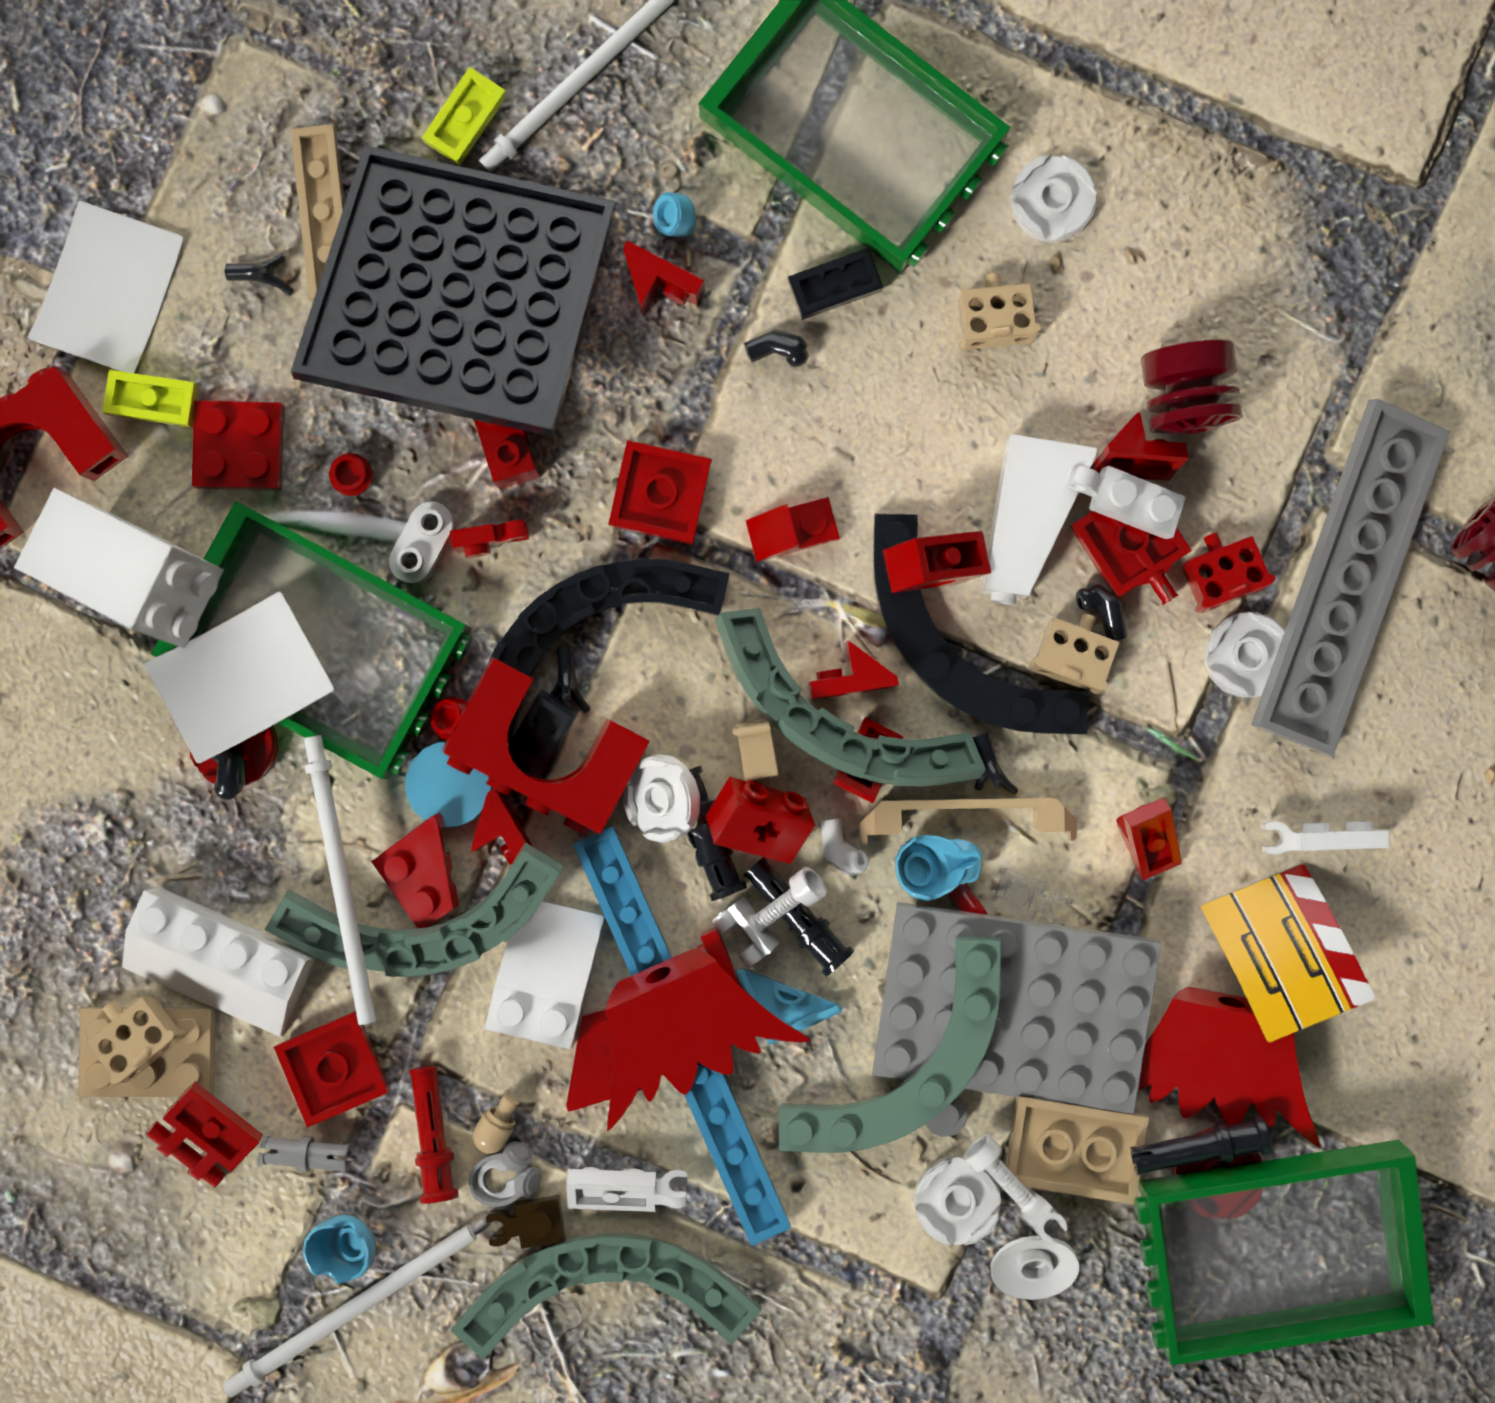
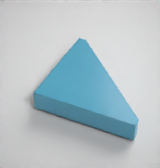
M744 968L736 970L743 989L780 1020L799 1032L842 1012L838 1003ZM766 1039L769 1045L778 1042L777 1040Z

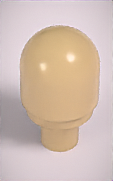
M505 1094L497 1108L490 1107L488 1111L483 1113L473 1132V1141L478 1150L486 1154H494L504 1148L514 1131L515 1120L512 1115L519 1105V1101L516 1098Z

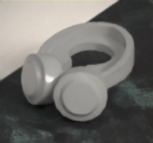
M514 1141L508 1143L503 1151L489 1154L482 1158L473 1167L469 1175V1188L474 1198L486 1206L501 1207L511 1204L521 1196L527 1198L534 1196L540 1186L541 1174L537 1168L530 1166L532 1161L530 1149L526 1145ZM495 1168L501 1172L510 1169L517 1173L514 1179L506 1182V1187L503 1191H493L486 1184L485 1175L489 1169Z

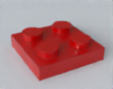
M194 400L191 486L196 489L282 491L285 406L281 402Z
M627 440L608 522L609 527L693 545L712 459Z
M356 1011L274 1046L276 1055L307 1128L391 1091L365 1026L358 1024Z

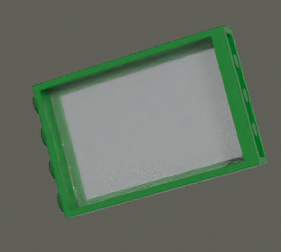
M780 0L698 103L700 119L866 248L869 247L871 252L900 274L908 264L915 267L930 248L925 242L935 230L941 234L948 227L956 215V212L952 210L954 205L961 197L969 200L983 181L978 176L988 163L995 167L1009 148V145L1005 142L1011 128L1009 125L847 0Z
M235 500L203 558L224 570L219 578L217 589L210 597L198 621L197 629L189 641L246 611L273 594L281 592L331 681L334 690L278 723L304 738L322 735L325 749L380 779H390L392 773L399 775L410 756V752L406 751L413 735L419 737L430 720L431 714L426 711L433 698L440 699L450 684L452 676L447 673L455 659L461 661L472 643L473 638L468 636L472 628ZM159 639L151 655L158 657L178 646Z
M1400 1140L1138 1180L1141 1197L1134 1198V1206L1138 1223L1140 1225L1144 1224L1146 1239H1140V1251L1145 1267L1150 1266L1152 1279L1145 1281V1289L1149 1306L1156 1309L1157 1322H1151V1333L1156 1350L1163 1349L1171 1366L1434 1324L1415 1155Z

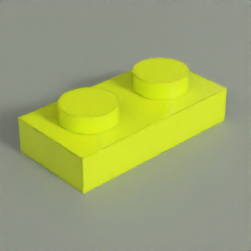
M469 67L421 138L425 144L460 166L506 99V91Z
M109 370L102 412L110 416L192 428L194 400H197L199 385L190 381Z

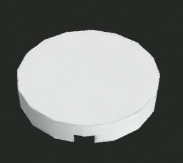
M1051 155L1040 156L1026 164L1014 181L1010 195L1012 215L1020 229L1034 239L1049 243L1066 241L1079 234L1094 214L1097 194L1095 181L1087 168L1074 158L1067 156L1051 157Z
M1259 612L1238 613L1223 619L1210 632L1205 644V666L1211 680L1222 691L1236 697L1256 698L1262 696L1285 629L1275 619Z
M658 754L639 761L623 791V804L632 825H638L645 832L641 835L648 840L664 843L684 837L695 826L700 813V794L695 778L686 765L672 756Z
M951 1156L937 1160L924 1170L916 1183L913 1201L917 1218L927 1234L942 1244L953 1246V1244L969 1245L977 1243L990 1234L999 1220L1001 1210V1195L997 1182L986 1170L975 1172L961 1156Z

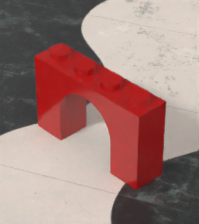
M56 366L36 371L29 377L28 384L15 394L9 393L0 398V447L9 438L18 433L29 430L46 431L59 446L77 473L92 481H96L129 457L71 376ZM0 499L1 550L23 534L24 531Z
M491 657L442 748V752L450 756L446 764L469 776L473 769L489 776L485 784L509 796L512 789L528 797L524 803L525 805L548 816L551 809L566 816L563 824L585 836L590 829L601 834L650 741L606 718L585 759L574 771L556 779H539L524 773L514 764L510 756L507 734L511 720L533 679Z

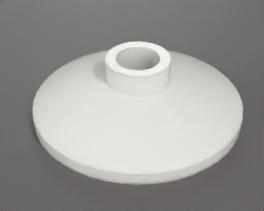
M1040 1236L1020 1238L1006 1244L995 1254L991 1262L992 1280L1002 1292L1015 1298L1028 1300L1048 1298L1063 1292L1076 1280L1079 1273L1077 1254L1071 1246L1056 1238H1052L1056 1243L1046 1242Z

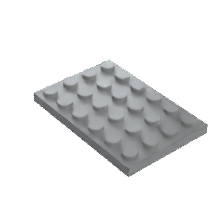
M897 902L872 1069L873 1076L906 1080L931 1057L938 1047L947 1028L954 1003L956 936L1001 937V984L996 1023L987 1051L976 1073L964 1089L1015 1097L1022 1096L1134 1114L1161 949V942L1158 939Z

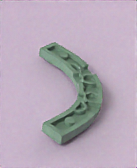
M760 608L720 612L716 625L730 663L748 697L780 733L814 758L853 776L897 786L922 787L978 779L986 771L971 733L913 740L879 735L877 739H873L853 732L855 726L837 718L823 707L818 711L800 695L802 688L795 682L780 660Z
M525 843L495 889L474 908L457 918L430 927L410 930L382 929L358 924L366 969L384 971L385 976L413 977L456 969L480 959L483 953L496 947L502 941H508L528 922L560 875L563 864ZM288 889L264 930L324 962L348 969L338 916Z
M956 936L955 994L952 1013L938 1047L914 1074L891 1092L860 1102L842 1105L781 1103L779 1107V1151L842 1153L865 1150L904 1137L927 1124L945 1110L964 1090L976 1073L994 1031L1000 998L1001 937Z
M601 1233L567 1239L563 1243L549 1245L516 1262L480 1294L453 1325L451 1332L484 1360L527 1312L544 1300L558 1294L560 1290L581 1283L585 1285L628 1280L648 1284L650 1288L666 1293L686 1304L731 1344L735 1342L761 1312V1306L723 1272L689 1250L648 1236L626 1233Z

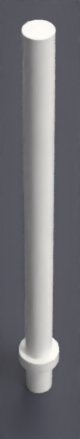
M649 0L505 136L499 134L494 139L496 144L478 160L481 166L488 173H491L507 157L512 160L518 154L516 149L675 0Z
M322 735L304 738L308 765H304L306 774H311L358 1024H369L375 1022L376 1017L328 772L329 769H332L331 760L326 761Z
M469 1225L464 1226L257 1361L250 1359L243 1364V1370L223 1382L224 1391L232 1398L251 1385L253 1387L261 1385L265 1382L266 1375L475 1241L476 1236Z

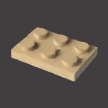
M84 1007L80 1009L79 1097H180L194 1081L214 1095L215 1008L163 1007L178 1029L183 1028L186 1031L184 1038L130 1082L114 1085L109 1081L110 1074L86 1043L92 1036L109 1024L111 1020L104 1012V1007Z
M1022 1096L1016 1097L1006 1167L1017 1177L1023 1186L1028 1188L1134 1205V1198L1137 1197L1139 1189L1138 1180H1140L1141 1175L1137 1176L1134 1166L1136 1165L1132 1163L1130 1147L1145 1145L1149 1117L1146 1114H1130Z

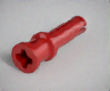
M432 1065L410 1069L409 1074L412 1081L420 1152L416 1153L417 1157L415 1158V1165L420 1167L423 1186V1193L419 1195L420 1203L431 1204L458 1198L459 1191L453 1187L450 1162L454 1160V1152L451 1151V1148L446 1147L437 1066Z

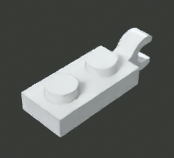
M1080 465L1077 471L1073 469L1069 471L1065 487L1092 497L1089 510L1163 539L1174 537L1186 496L1111 466L1101 468L1099 474L1093 469Z
M1267 821L1261 824V829H1274L1279 834V841L1276 845L1262 846V852L1278 855L1286 851L1389 848V830L1373 829V821L1346 822V830H1330L1329 823H1302L1301 832H1292L1284 823L1277 821Z
M594 1167L568 1169L566 1182L568 1209L655 1212L656 1205L683 1208L686 1206V1192H675L671 1189L677 1186L687 1187V1172L672 1170L661 1179L656 1180V1172H644L640 1169H628L626 1171L600 1170Z

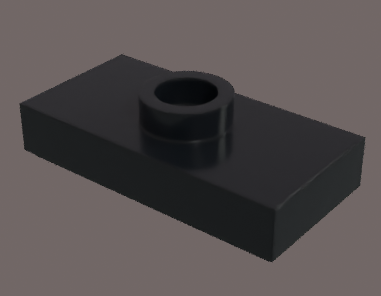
M869 247L790 275L787 279L802 320L882 292L884 288Z
M542 689L533 701L511 743L508 745V750L514 764L524 773L541 779L579 711Z

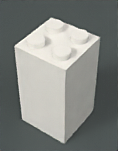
M53 488L14 566L19 571L132 630L184 649L190 637L195 633L198 621L210 597L215 593L219 578L224 570L106 510L56 488Z

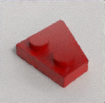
M440 812L430 817L371 861L417 928L430 927L459 906L456 885L451 878L453 867L450 852H445L441 827L445 826Z
M605 1008L583 1014L566 1103L568 1112L610 1100L611 1054Z

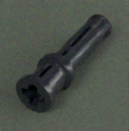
M763 857L744 876L749 879L769 903H772L791 888L766 861L767 859ZM802 903L781 916L798 935L796 938L798 941L797 945L801 949H808L823 966L821 972L826 977L855 952L851 946L845 947L828 928L830 922L826 918L819 917L817 919L809 908Z
M1260 1114L1252 1116L1251 1121L1226 1126L1223 1122L1216 1123L1215 1126L1211 1127L1210 1132L1130 1147L1132 1163L1136 1165L1134 1170L1137 1176L1142 1175V1173L1219 1158L1220 1162L1230 1163L1237 1156L1260 1152L1264 1156L1271 1153L1267 1128Z

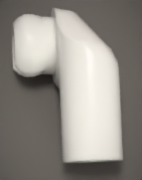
M842 818L820 820L825 860L843 874L855 876L863 873L869 865L868 856L862 850H858L844 841Z

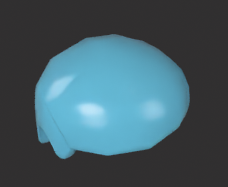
M347 1214L329 1217L316 1225L304 1239L303 1258L309 1271L314 1276L321 1274L329 1275L334 1279L335 1284L348 1282L362 1277L374 1263L376 1239L366 1224L357 1217Z

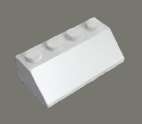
M159 887L144 890L126 929L122 968L281 1037L309 977L316 957L303 952L289 943Z

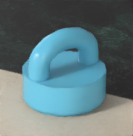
M665 192L655 203L653 220L656 229L663 236L686 237L691 235L695 229L696 212L693 203L686 195Z

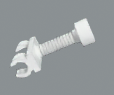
M804 867L790 877L789 885L791 889L756 913L742 896L711 920L721 933L737 922L753 942L738 956L748 968L771 953L779 944L767 928L769 925L798 904L802 903L805 906H812L826 896V888L822 879L811 868Z
M989 1134L978 1138L966 1150L963 1159L975 1172L988 1171L994 1180L1017 1203L1012 1209L1023 1218L1024 1223L1044 1241L1056 1243L1045 1233L1044 1225L1048 1220L1054 1221L1055 1219L1057 1224L1067 1232L1065 1219L1052 1210L1053 1207L1032 1189L1028 1191L1017 1177L1008 1170L998 1157L1002 1150L1001 1147Z

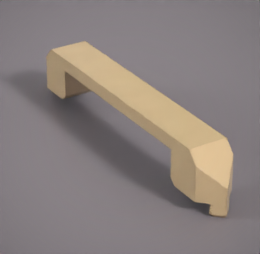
M1057 798L880 800L860 822V843L868 844V835L899 834L902 830V810L1033 807V827L1037 831H1068V841H1075L1077 839V822L1068 809Z

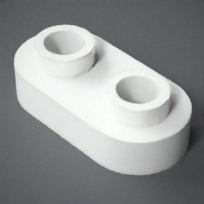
M425 502L417 506L412 512L389 558L390 569L399 580L408 584H420L432 575L451 539L449 531L455 530L454 517L444 505L437 502ZM429 516H436L438 518L437 527L431 531L424 528L425 519ZM408 554H416L418 558L417 565L412 569H407L404 566V558Z

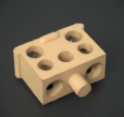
M990 273L985 275L986 288L961 290L959 297L962 326L960 348L971 350L1033 343L1036 340L1041 327L1035 322L1031 283L1001 286L1000 274ZM992 306H998L1000 309H995ZM970 308H976V309H978L979 311L976 312V311L971 310Z
M1082 614L1078 626L1054 617L1047 625L1036 658L1028 666L1031 671L1088 691L1094 695L1100 694L1108 689L1106 679L1120 642L1092 632L1097 620L1092 615ZM1054 635H1058L1062 639V645L1054 641ZM1074 642L1082 646V652H1078L1075 649ZM1095 650L1102 654V660L1096 658Z
M766 718L736 723V727L733 728L732 732L735 736H738L745 781L754 779V781L771 788L769 777L778 775L771 730L774 726Z
M153 995L139 998L125 1011L117 1000L107 1004L103 1010L111 1022L86 1041V1043L110 1074L109 1081L114 1085L130 1082L183 1039L186 1031L183 1028L178 1029Z

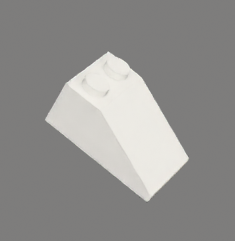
M542 901L528 922L507 941L490 1003L485 1030L571 1049L576 1042L605 916Z

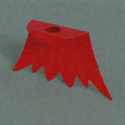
M698 949L688 950L625 978L615 985L605 1008L611 1054V1095L607 1131L614 1127L624 1115L639 1088L642 1089L648 1102L653 1100L658 1091L662 1075L683 1095L688 1094L692 1088L697 1071V1062L715 1072L731 1075L733 1073L731 1044L748 1052L761 1053L760 1046L755 1038L756 1036L786 1042H810L811 1040L759 1004L728 975L712 956Z
M1190 986L1176 993L1158 1026L1145 1044L1138 1091L1152 1085L1149 1102L1153 1103L1164 1098L1177 1087L1179 1108L1183 1118L1193 1116L1215 1098L1218 1109L1228 1125L1241 1123L1250 1105L1254 1103L1258 1114L1262 1116L1264 1122L1272 1128L1274 1126L1276 1112L1279 1111L1285 1120L1304 1138L1318 1148H1321L1302 1088L1294 1033L1268 1042L1246 997Z

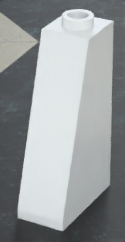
M1010 434L1006 439L987 549L991 574L983 576L980 592L991 594V602L1016 605L1017 599L1023 600L1029 596L1079 493L1065 487L1069 471L1071 469L1077 471L1080 465L1091 468L1096 457L1097 448Z

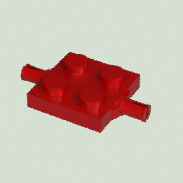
M1092 510L1089 514L1070 525L1071 530L1112 594L1117 598L1137 586L1149 583L1162 602V605L1179 596L1166 578L1165 573L1168 572L1174 562L1192 550L1177 527L1173 538L1163 539Z

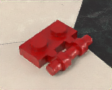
M196 1081L166 1110L162 1118L173 1128L168 1130L161 1123L155 1121L145 1134L158 1145L156 1150L165 1157L171 1154L189 1168L187 1173L197 1181L202 1178L213 1188L225 1177V1173L216 1167L215 1164L219 1162L232 1172L260 1143L263 1136L260 1131ZM188 1138L204 1152L198 1153L185 1143L184 1140Z

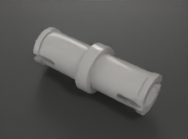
M264 1136L260 1148L276 1149L278 1153L259 1152V1163L261 1165L297 1167L299 1172L306 1173L311 1168L348 1173L352 1161L334 1159V1156H353V1147L351 1144L315 1142L313 1137L308 1136L302 1137L301 1140Z

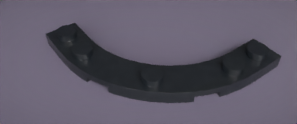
M874 514L873 576L878 606L892 637L893 644L905 663L920 681L955 709L996 727L1039 734L1086 735L1088 691L1027 689L1004 683L980 672L960 657L941 636L926 609L920 589L896 593L891 592L883 550L917 538L918 515Z
M633 559L632 561L595 566L557 583L537 597L518 615V619L508 629L501 642H498L491 657L532 677L543 656L567 631L595 614L625 605L642 603L665 604L719 616L730 573L666 559ZM522 701L509 725L507 744L511 743L514 736Z

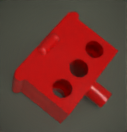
M1212 533L1203 538L1209 552L1187 560L1182 566L1197 602L1195 611L1201 614L1263 591L1275 581V576L1268 573L1253 536L1223 547L1218 533ZM1239 554L1244 555L1247 558V562H1243ZM1219 562H1223L1227 566V570H1223L1219 566ZM1199 569L1206 572L1207 578L1199 574Z

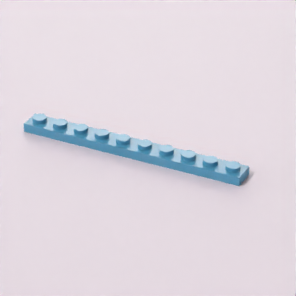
M612 826L603 830L601 834L596 833L574 843L573 846L631 976L672 958L615 827ZM697 1062V1071L692 1088L684 1096L751 1246L790 1229L791 1223L725 1074L715 1072Z

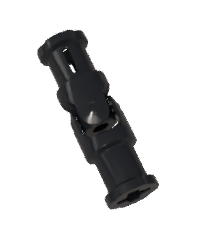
M700 765L689 769L695 778L700 794L699 816L706 815L714 803V800L709 799L700 774L703 772V769ZM707 821L699 824L694 829L692 828L686 834L691 845L695 849L697 848L695 859L698 867H703L712 889L709 895L711 901L727 897L747 888L746 882L740 881L731 857L734 854L733 849L714 844Z

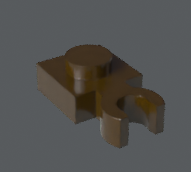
M560 1195L517 1201L515 1204L516 1214L513 1215L505 1210L496 1209L489 1212L486 1216V1223L498 1221L505 1227L503 1234H496L490 1237V1246H503L510 1241L511 1237L519 1236L521 1249L563 1243L566 1239Z

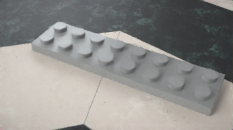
M1378 398L1368 400L1255 712L1252 726L1321 754L1334 756L1450 431Z

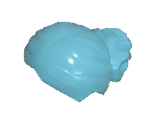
M921 835L912 837L901 845L895 858V871L900 886L913 898L930 901L952 892L960 884L976 881L981 874L983 854L975 844L967 840H951L938 835Z

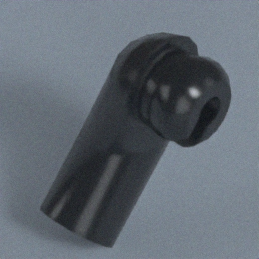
M773 330L743 343L751 363L775 353L786 357V361L791 367H799L805 364L809 358L805 340L801 336L782 330Z
M1095 583L1088 584L1086 588H1081L1077 591L1075 598L1078 607L1085 611L1094 609L1102 616L1105 637L1118 641L1128 636L1122 603L1116 596L1102 585Z
M231 747L212 757L218 763L214 791L218 797L224 800L235 798L245 785L246 761L238 751Z

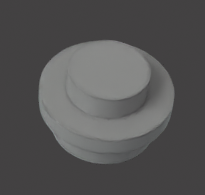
M957 1096L945 1110L925 1125L933 1134L940 1137L956 1135L963 1129L966 1123V1107Z

